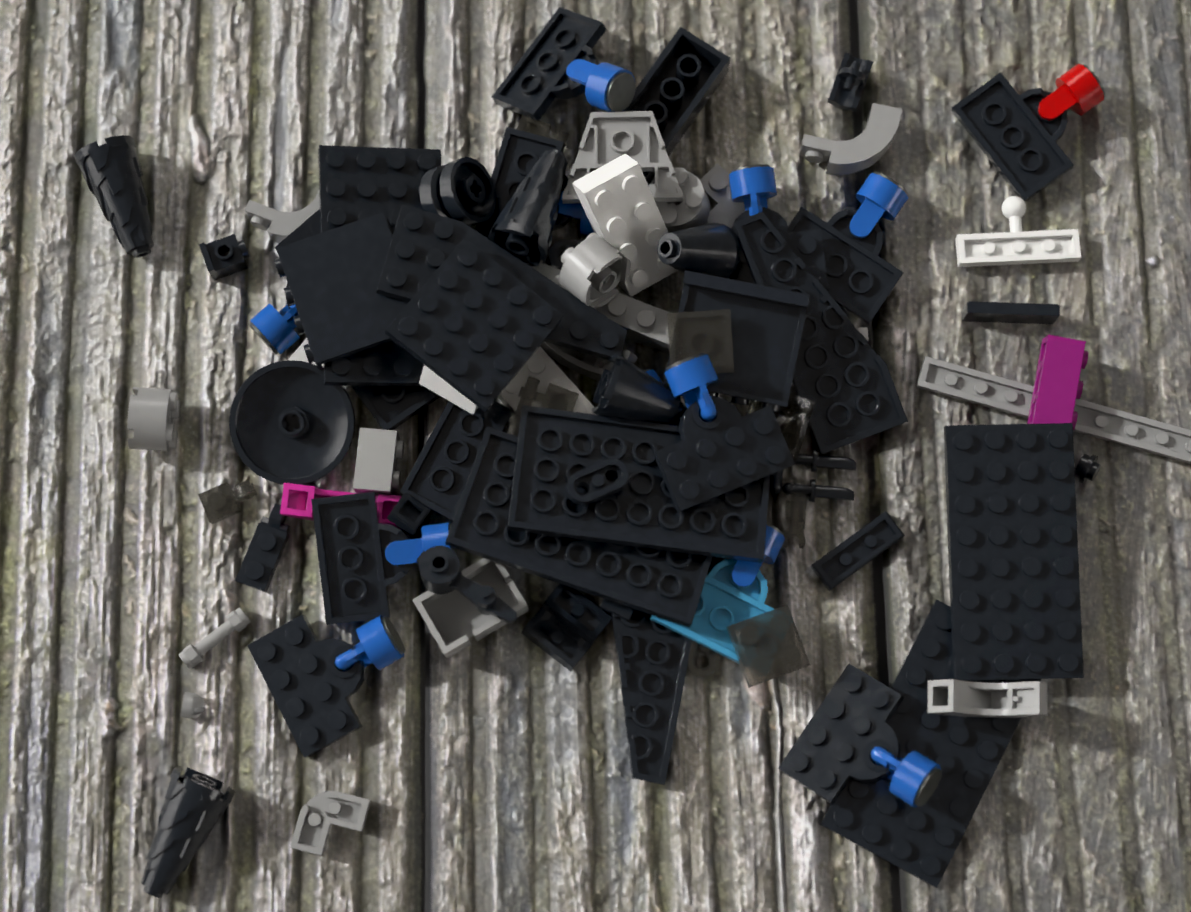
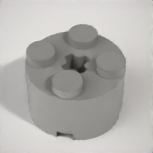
M682 167L674 168L678 184L683 192V202H656L668 233L707 224L709 212L711 211L710 201L701 181ZM654 179L648 186L655 200Z
M591 233L575 248L569 247L561 256L563 266L560 272L559 283L587 306L599 308L607 304L619 292L615 287L620 280L625 283L630 272L631 263L628 258L596 233Z
M133 387L132 390L135 395L130 396L127 429L134 430V439L128 438L129 449L169 451L170 448H176L178 431L175 430L173 419H179L180 400H177V393H173L172 389Z

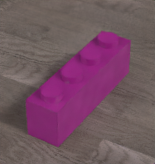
M1049 334L1042 339L1027 424L1073 423V430L1075 429L1078 419V412L1074 411L1075 401L1080 399L1083 390V381H1079L1081 369H1085L1089 355L1088 351L1084 350L1086 341Z

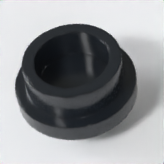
M1084 454L1075 468V477L1079 478L1080 483L1085 484L1087 480L1093 481L1101 467L1097 463L1098 456Z

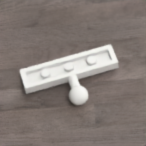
M1010 196L1002 204V213L1009 219L1010 232L957 234L955 241L958 267L1078 262L1081 259L1078 229L1022 231L1021 217L1026 212V203L1021 197Z

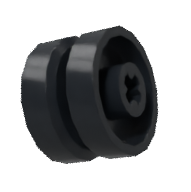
M470 157L457 159L446 165L428 170L421 179L419 192L420 202L424 211L461 221L468 226L488 221L494 214L497 203L496 190L488 171L476 159Z

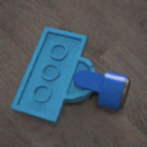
M769 523L766 524L765 552L762 563L774 564L785 541V537L779 529ZM725 559L716 564L706 576L690 628L654 615L650 619L762 676H766L793 618L765 604L768 587L767 579L764 578L760 571L762 563Z

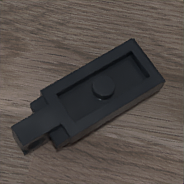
M275 503L269 518L263 516L260 523H258L235 581L237 583L265 593L267 592L290 536L288 534L290 526L284 524L287 516L280 515L281 505Z

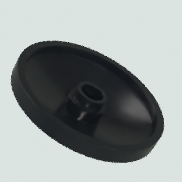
M279 361L254 372L237 391L230 410V435L241 460L260 477L278 484H306L326 476L343 461L354 438L355 412L350 396L344 386L324 385V369L319 371L317 365L304 361Z

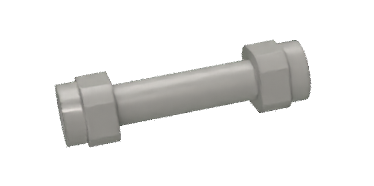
M240 607L226 616L228 620L195 646L189 644L178 654L189 669L202 662V656L235 630L240 632L247 627L246 625L251 621Z

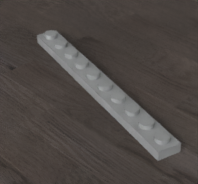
M927 356L923 360L916 385L917 388L1024 418L1029 416L1034 386ZM1076 399L1074 411L1078 412V419L1073 430L1074 432L1191 464V430Z

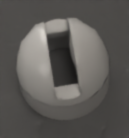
M185 692L180 717L197 718L204 712V699L198 694Z

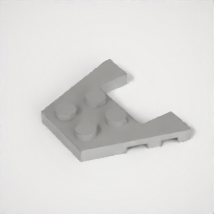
M652 111L591 112L566 189H564L562 195L563 204L581 203L572 184L574 181L625 153L639 163L642 172H655V202H683L681 186L678 184L675 170L668 157L663 138Z

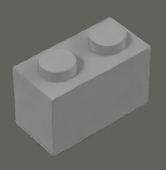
M360 428L353 482L355 493L376 491V496L378 494L394 495V489L400 488L401 471L397 470L398 459H403L404 440H400L397 431Z

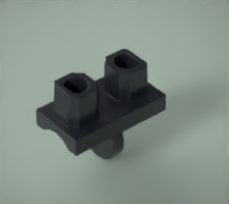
M845 52L827 103L833 104L834 107L845 111L856 112L873 61L859 59Z

